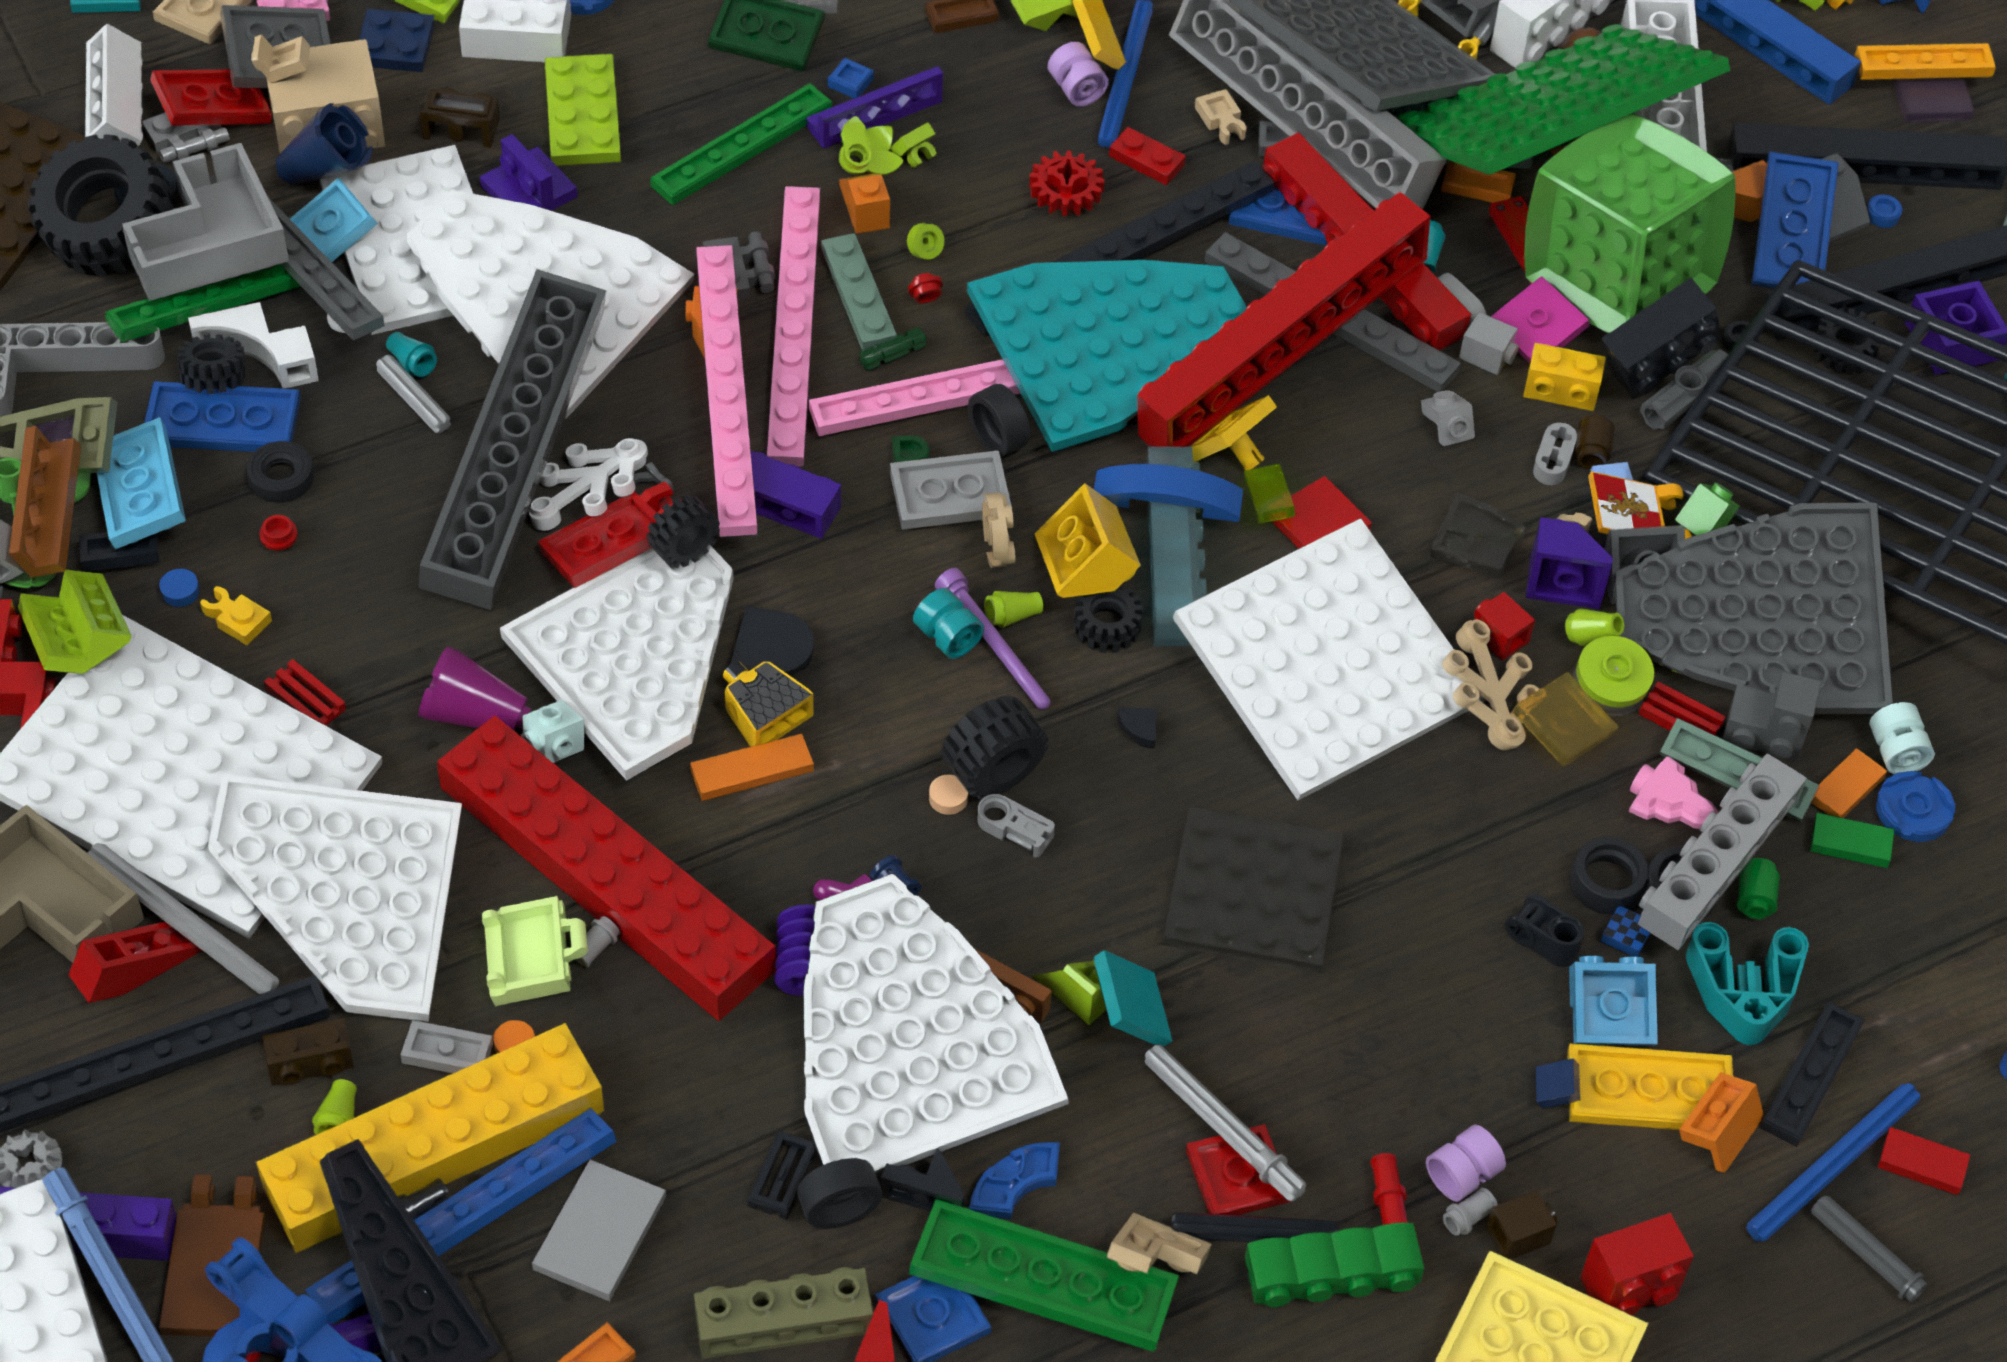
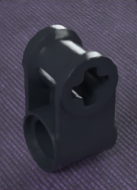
M1538 894L1528 895L1520 912L1506 920L1505 929L1514 941L1530 948L1547 959L1551 964L1567 967L1577 962L1584 937L1582 923L1577 918L1568 915L1551 904L1543 896Z

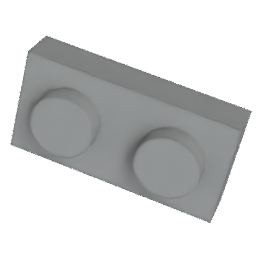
M412 1020L401 1052V1061L403 1064L455 1073L489 1058L493 1047V1039L491 1035Z

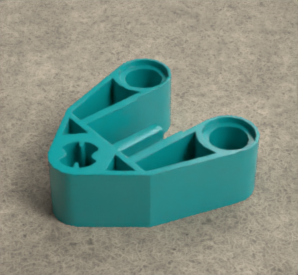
M1704 922L1697 925L1690 939L1685 958L1706 1009L1737 1041L1746 1045H1755L1763 1041L1787 1015L1797 990L1809 942L1803 932L1792 927L1781 928L1774 934L1765 957V992H1762L1760 966H1755L1753 961H1746L1745 965L1736 966L1738 990L1734 989L1733 961L1730 955L1729 937L1726 930L1717 923Z

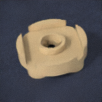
M1000 492L984 493L985 501H982L984 541H987L989 546L992 545L993 552H986L988 563L991 568L1006 567L1007 564L1015 563L1014 543L1009 541L1007 528H1013L1012 507L1007 504L1006 494H1000Z

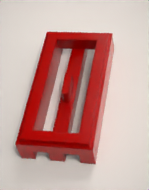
M294 659L287 663V669L283 670L280 668L277 670L274 679L268 677L264 681L265 690L277 700L325 726L346 710L345 702ZM293 677H295L297 680H299L303 685H305V686H306L309 690H311L315 695H317L320 699H322V700H323L326 704H328L332 709H330V708H329L327 705H325L321 700H319L316 696H314L310 691H308L304 686H302V685H301L298 681H296ZM287 685L305 703L311 705L323 716L319 719L281 686Z
M1657 682L1653 692H1650L1646 702L1641 705L1638 714L1671 731L1678 718L1716 736L1726 716L1660 682ZM1655 705V706H1657V707L1663 709L1664 711H1666V712H1668V713L1674 715V717L1671 716V715H1669V714H1667V713H1665V712H1663V711H1661V710H1659V709H1657V708H1655V707H1653V706Z

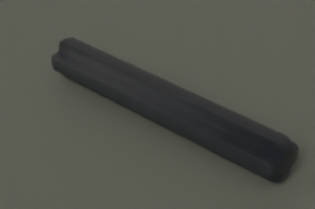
M1175 1212L1171 1219L1173 1231L1183 1232L1199 1239L1257 1241L1266 1238H1292L1308 1233L1331 1234L1338 1231L1337 1222L1332 1220Z

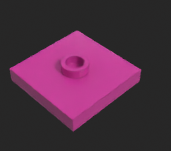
M1542 276L1491 316L1494 319L1518 328L1515 338V344L1519 345L1517 352L1529 363L1535 343L1563 348L1590 326L1589 319Z

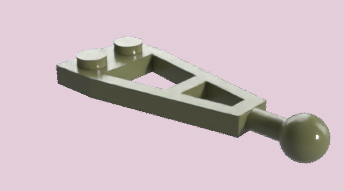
M112 397L76 398L1 416L0 433L16 430L14 448L0 446V459L11 457L21 461L26 428L75 416L72 438H75L81 445L78 474L109 473L118 402Z

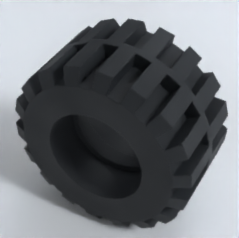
M1001 696L997 699L993 698L986 701L962 717L945 738L941 755L967 792L973 797L984 798L987 795L1005 792L1024 780L1043 759L1044 753L1048 749L1049 744L1047 742L1049 738L1021 700L1014 696Z

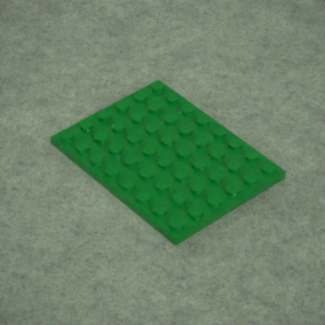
M1615 24L1605 27L1602 30V34L1595 37L1579 38L1569 48L1551 50L1541 60L1521 63L1516 66V70L1513 72L1490 76L1487 78V83L1477 87L1469 86L1462 88L1457 92V96L1449 99L1434 100L1428 104V108L1419 112H1406L1398 118L1401 123L1444 158L1491 175L1731 70L1728 57L1714 54L1710 50L1704 51L1694 48L1693 45H1683L1676 43L1675 40H1666L1654 34H1645L1638 29L1632 30L1622 27L1621 24Z

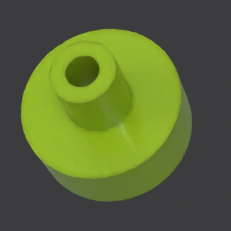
M927 223L915 225L907 237L909 251L915 257L922 259L937 257L944 247L943 232L936 225Z

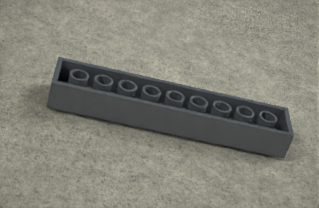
M536 269L421 561L419 572L420 589L485 609H492L603 317L606 290Z

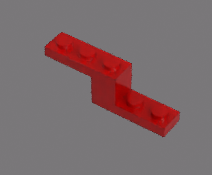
M0 599V715L22 716V728L56 688L58 679L52 678L51 672L44 670L41 662H17V649L14 645L15 639L22 636V616L16 615L12 599Z

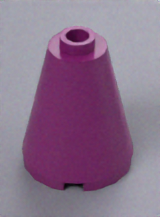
M448 646L442 652L431 676L434 677L430 687H426L418 716L429 721L479 728L495 715L515 731L516 728L523 730V715L531 713L532 708L526 706L528 698L456 648Z

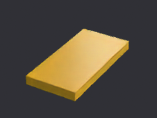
M1569 1044L1567 1050L1568 1059L1574 1058L1579 1064L1580 1101L1569 1103V1121L1679 1130L1719 1073L1733 1076L1732 1055Z

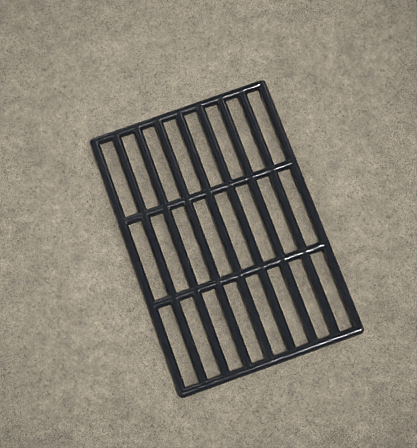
M1801 260L1793 262L1645 472L1646 480L1655 485L1678 484L1682 487L1684 498L1689 500L1697 487L1663 472L1671 460L1675 458L1788 509V511L1790 506L1800 503H1812L1821 489L1851 503H1877L1878 515L1940 542L1932 556L1929 557L1880 535L1881 552L1922 570L1912 585L1882 572L1884 589L2007 645V628L1926 592L1935 577H1939L2007 608V591L1945 564L1953 550L1956 549L2007 572V555L1963 536L1972 521L2007 536V520L1981 509L1990 494L2007 501V484L2000 482V479L2007 470V443L2002 448L1884 397L1892 384L1896 383L2007 431L2006 414L1903 371L1910 358L1915 357L2007 397V380L1920 343L1930 330L2006 363L2007 347ZM1802 276L1916 325L1908 337L1905 338L1796 292L1792 288ZM1785 302L1898 351L1890 363L1887 364L1779 318L1774 314L1781 304ZM1766 327L1880 377L1873 388L1868 390L1756 340ZM1748 353L1857 400L1862 404L1853 417L1739 368L1738 365ZM1728 379L1844 430L1835 443H1832L1719 392ZM1712 405L1825 455V458L1818 468L1814 470L1708 423L1701 418L1709 406ZM1875 409L1995 461L1986 475L1866 422ZM1693 431L1807 482L1798 497L1682 445ZM1860 436L1977 488L1968 502L1848 449L1855 438ZM1840 462L1958 514V517L1950 529H1946L1830 477V475ZM1739 507L1732 520L1745 525L1755 522L1756 517L1759 515Z

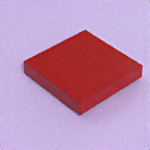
M1326 476L1269 508L1267 515L1298 549L1360 518L1369 531H1371L1372 522Z
M1265 1124L1249 1128L1276 1154ZM1220 1135L1187 1143L1186 1153L1209 1214L1242 1215L1291 1202L1271 1183H1263L1259 1178L1260 1173Z

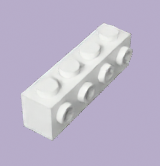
M106 24L86 43L85 137L97 135L99 139H102L105 134L117 135L120 140L128 138L135 141L137 146H139L143 138V133L141 132V116L143 113L141 107V91L143 88L141 83V67L143 63L141 58V42L109 24Z

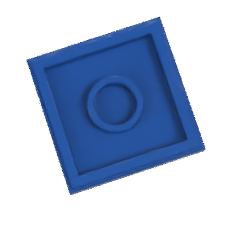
M912 1276L875 1294L876 1304H878L879 1300L887 1302L890 1328L910 1362H933L991 1333V1325L970 1293Z

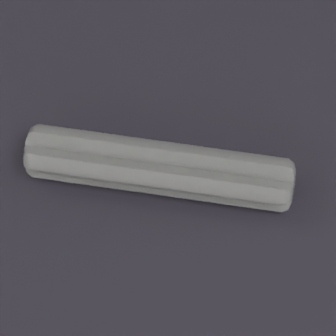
M385 355L382 359H378L376 362L377 372L435 433L440 434L444 430L449 429L451 426L449 422L450 416L393 356Z

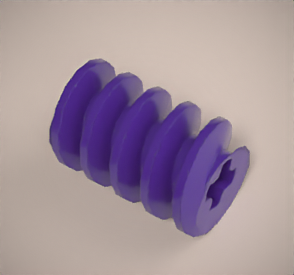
M806 904L789 907L777 917L778 930L776 937L778 944L776 945L777 971L775 973V984L786 994L804 996L805 977L808 974L811 955L809 950L811 935L814 933L815 905Z

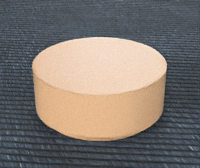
M942 775L937 777L930 785L929 802L933 809L939 813L946 815L956 814L966 807L968 792L955 775Z

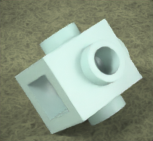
M563 700L523 715V733L521 737L554 763L584 750V719Z

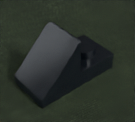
M938 1148L935 1150L927 1175L908 1165L895 1166L886 1163L881 1176L882 1198L931 1212L936 1199L960 1207L964 1206V1193Z

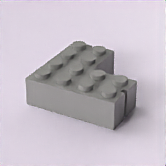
M242 143L210 151L216 183L214 184L210 183L204 153L172 161L178 192L184 207L122 224L129 257L149 301L289 261L283 227Z

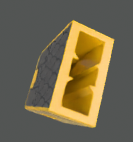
M735 661L725 669L723 678L729 683L725 688V708L750 747L778 740L813 717V693L773 663L763 662L749 671L741 662Z

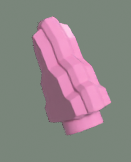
M1666 757L1656 769L1645 764L1636 775L1630 787V791L1637 796L1631 804L1629 812L1645 820L1655 817L1666 823L1682 821L1693 828L1700 829L1712 811L1717 814L1719 813L1711 801L1698 794L1696 782L1684 774L1685 767L1670 757Z

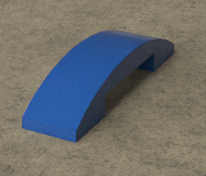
M1160 464L1118 465L1097 470L1094 485L1095 491L1117 507L1129 508L1130 499L1203 508L1202 518L1239 522L1243 489L1227 480L1193 469Z

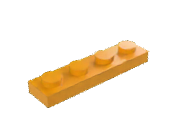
M1989 43L1857 46L1855 58L1861 61L1859 67L1861 80L1993 77L1996 68Z

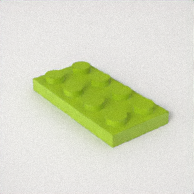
M613 54L546 57L545 70L551 161L556 166L621 162Z

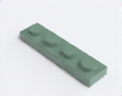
M856 234L821 240L822 253L861 350L874 346L875 349L877 348L876 344L897 336Z
M1678 718L1660 751L1661 756L1665 758L1670 757L1688 769L1728 788L1734 787L1737 790L1742 785L1739 781L1749 764L1754 763L1758 765L1763 759ZM1807 779L1798 800L1786 815L1802 822L1819 789V785Z

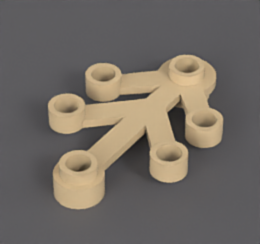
M1470 620L1458 630L1456 641L1461 649L1474 654L1481 677L1468 667L1469 660L1463 652L1459 650L1450 651L1442 661L1443 668L1448 674L1456 676L1463 681L1453 692V699L1458 706L1467 708L1489 726L1488 738L1495 747L1505 751L1517 748L1524 742L1526 737L1522 722L1528 713L1535 710L1543 701V693L1535 685H1526L1518 693V704L1511 713H1509L1505 699L1517 681L1524 678L1532 669V661L1523 653H1515L1506 663L1507 670L1501 679L1498 680L1487 647V643L1490 640V629L1481 620ZM1480 695L1490 702L1492 709L1478 700Z

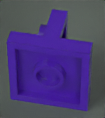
M513 134L501 139V166L480 176L481 187L491 197L530 204L549 211L578 197L577 187L538 146L528 151Z

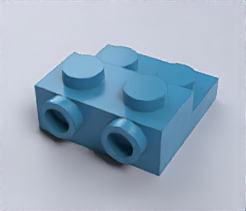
M1601 956L1579 957V962H1574L1569 967L1570 1007H1573L1574 1044L1651 1047L1658 1044L1656 964H1644V958L1622 957L1619 958V963H1604Z

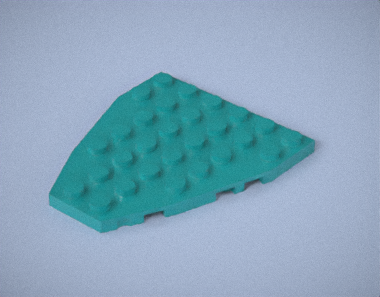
M1152 260L1032 263L967 283V293L1052 452L1118 432L1127 426L1128 419L1138 413L1137 394L1146 383L1157 380L1172 363L1184 359L1199 342L1210 339L1219 332V329L1225 322L1234 320L1247 308L1225 268L1213 265Z

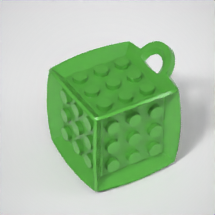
M1629 114L1590 131L1563 148L1538 170L1526 220L1524 251L1526 278L1533 283L1542 276L1589 319L1590 324L1607 333L1622 325L1689 278H1692L1706 295L1717 283L1728 251L1735 210V174L1686 138L1634 114Z

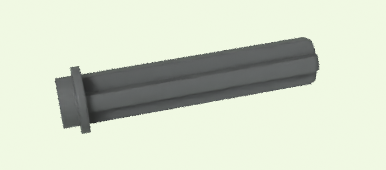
M1823 1196L1814 1204L1811 1209L1812 1214L1899 1291L1898 1297L1901 1300L1906 1298L1908 1301L1913 1302L1926 1289L1928 1283L1923 1280L1924 1274L1922 1272L1916 1274L1831 1197Z

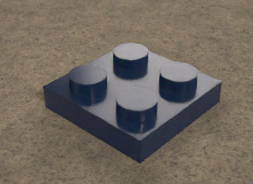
M367 9L359 40H367L372 68L423 72L435 28L434 15Z

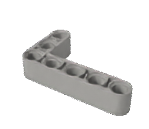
M107 322L0 324V417L12 414L17 372L150 370L159 367L165 359L159 328L154 333L122 343Z

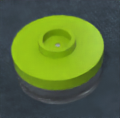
M1614 635L1602 636L1587 644L1573 672V686L1579 699L1593 711L1608 716L1626 715L1636 710L1643 703L1654 679V667L1648 653L1636 642Z

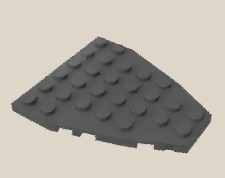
M1800 503L1790 506L1789 511L1769 517L1768 514L1756 517L1755 522L1736 527L1735 524L1689 537L1679 542L1676 548L1661 555L1655 553L1646 557L1640 564H1631L1615 573L1616 613L1621 614L1624 619V631L1619 636L1639 644L1648 653L1653 662L1692 679L1735 691L1738 684L1775 694L1782 672L1818 680L1821 683L1814 714H1875L1883 707L1893 704L1877 503Z

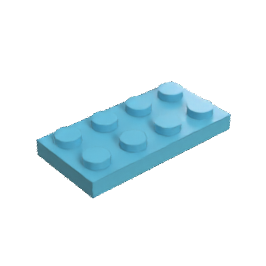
M161 417L114 435L109 473H97L108 537L114 548L117 549L162 530L170 529L177 524L185 522L186 519L167 428Z

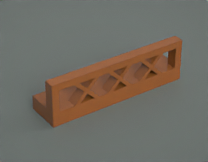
M37 426L25 429L9 548L11 557L31 578L66 571L81 445L75 438L50 443Z

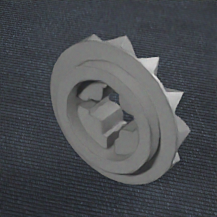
M24 1129L21 1135L16 1137L7 1136L6 1143L0 1148V1184L3 1187L19 1188L43 1179L48 1173L62 1166V1153L56 1139H51L42 1130L39 1133H30ZM33 1151L37 1162H27L24 1167H21L17 1157H26Z

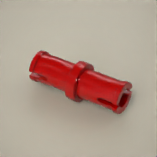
M1391 1153L1378 1154L1370 1160L1376 1187L1373 1192V1199L1375 1205L1380 1209L1383 1225L1407 1223L1404 1202L1407 1200V1193L1405 1187L1400 1184L1396 1156Z

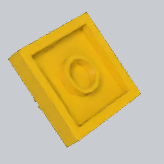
M1268 395L1234 410L1188 447L1185 453L1193 463L1230 447L1246 472L1253 469L1265 457L1261 455L1247 435V432L1277 408V406Z

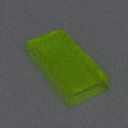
M1280 463L1244 471L1245 482L1259 524L1295 516L1294 504Z

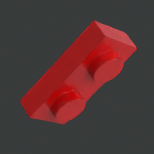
M1127 127L1109 148V157L1166 186L1185 166V155L1130 127Z

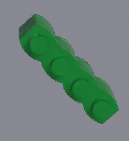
M1391 1223L1375 1228H1350L1331 1234L1308 1233L1292 1238H1266L1248 1243L1245 1254L1254 1303L1266 1304L1268 1307H1281L1295 1298L1308 1299L1311 1302H1322L1328 1300L1336 1293L1350 1294L1352 1297H1363L1371 1294L1377 1288L1404 1292L1421 1283L1424 1272L1413 1223Z

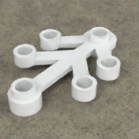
M628 438L620 441L614 448L588 450L586 445L581 443L569 446L565 453L571 467H582L587 463H603L599 466L559 470V466L556 463H547L540 480L541 485L551 487L558 483H574L552 498L539 497L531 503L529 515L533 527L542 531L555 528L561 522L559 510L589 489L590 493L585 495L582 500L586 514L589 516L603 514L607 510L605 495L608 476L618 469L619 473L611 479L615 495L628 496L632 494L636 488L633 479L634 471L639 470L646 463L648 455L646 444L640 440Z

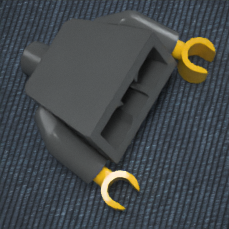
M1399 0L1398 4L1418 17V5L1422 3L1465 37L1471 36V40L1461 41L1458 47L1476 60L1478 46H1483L1494 32L1499 1L1501 0Z

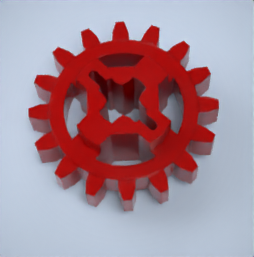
M1067 150L1065 156H1060L1057 151H1054L1052 159L1042 156L1041 165L1034 164L1030 174L1029 188H1031V198H1038L1037 206L1039 207L1048 205L1049 213L1051 214L1058 209L1061 210L1062 216L1066 217L1068 211L1073 210L1078 216L1081 215V208L1083 207L1091 211L1093 210V202L1100 203L1101 194L1104 193L1105 179H1103L1102 168H1096V161L1094 159L1088 162L1084 161L1085 154L1083 153L1077 157H1072L1071 150Z

